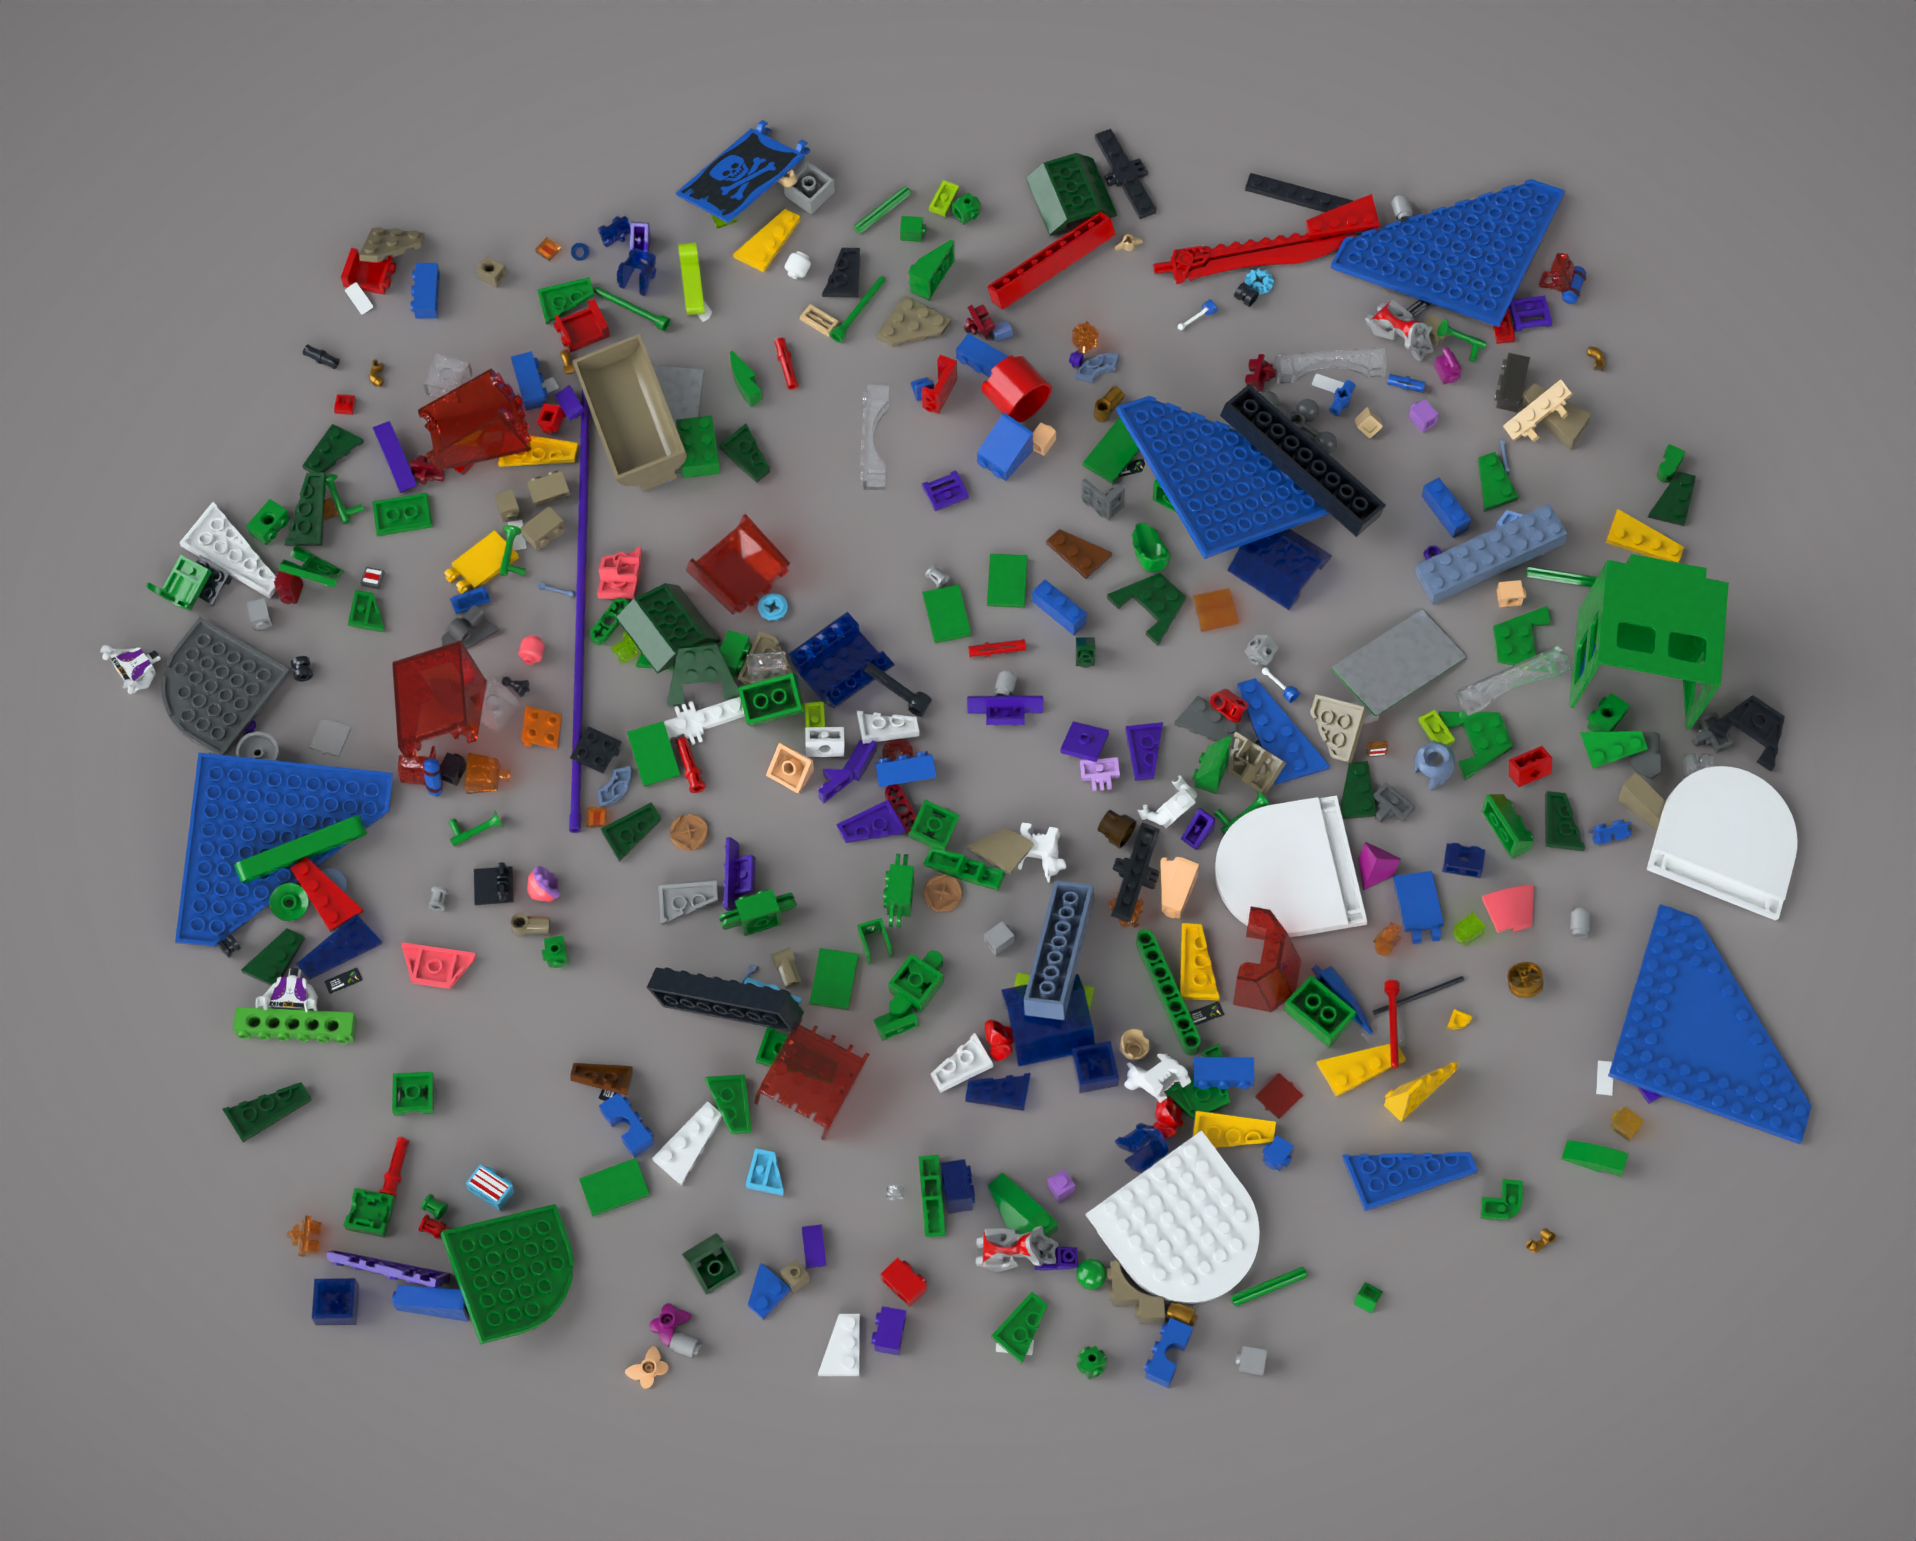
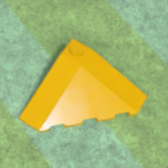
M1454 1061L1400 1085L1396 1090L1391 1089L1385 1095L1384 1106L1402 1122L1457 1070L1459 1063Z

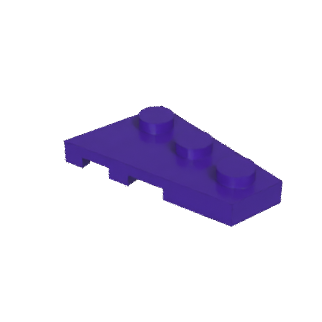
M1163 722L1125 727L1135 781L1154 779Z
M889 800L836 824L845 843L906 834V830Z

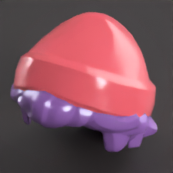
M538 865L528 876L527 892L533 900L552 902L560 894L559 880L554 878V873Z

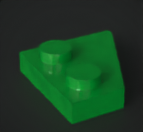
M355 590L348 626L384 632L385 626L382 623L374 593Z

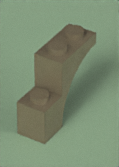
M1119 1260L1110 1261V1268H1106L1107 1280H1111L1112 1288H1108L1109 1300H1113V1305H1137L1135 1306V1317L1140 1319V1324L1164 1323L1165 1308L1163 1297L1149 1296L1133 1288L1123 1276Z

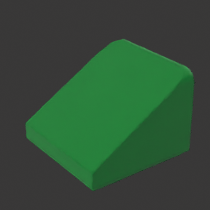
M1364 1282L1354 1301V1305L1372 1313L1383 1291Z

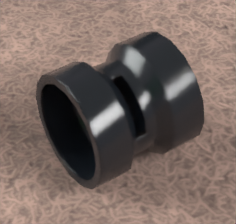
M1245 282L1241 283L1234 293V297L1244 301V304L1248 307H1251L1259 296V292L1255 289H1250L1249 285Z
M299 656L291 660L292 669L295 670L293 674L296 681L304 682L313 677L312 669L309 667V657Z

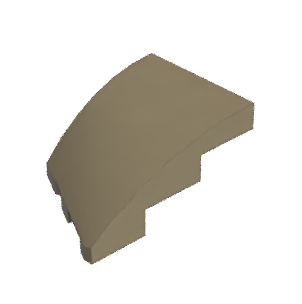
M1235 731L1234 748L1231 749V761L1228 772L1266 796L1286 763Z
M1003 828L969 844L966 848L979 858H984L995 867L998 866L1011 875L1033 848L1034 843L1012 830Z

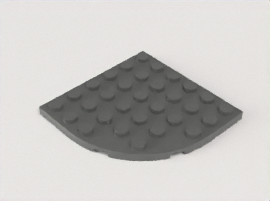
M199 617L175 647L166 663V670L164 676H162V699L172 723L185 737L213 754L227 755L245 732V729L249 727L251 721L256 718L291 671L281 663Z

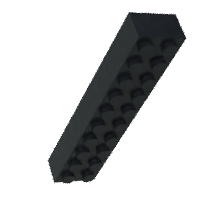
M1250 384L1225 403L1220 416L1354 536H1359L1381 516L1386 504Z

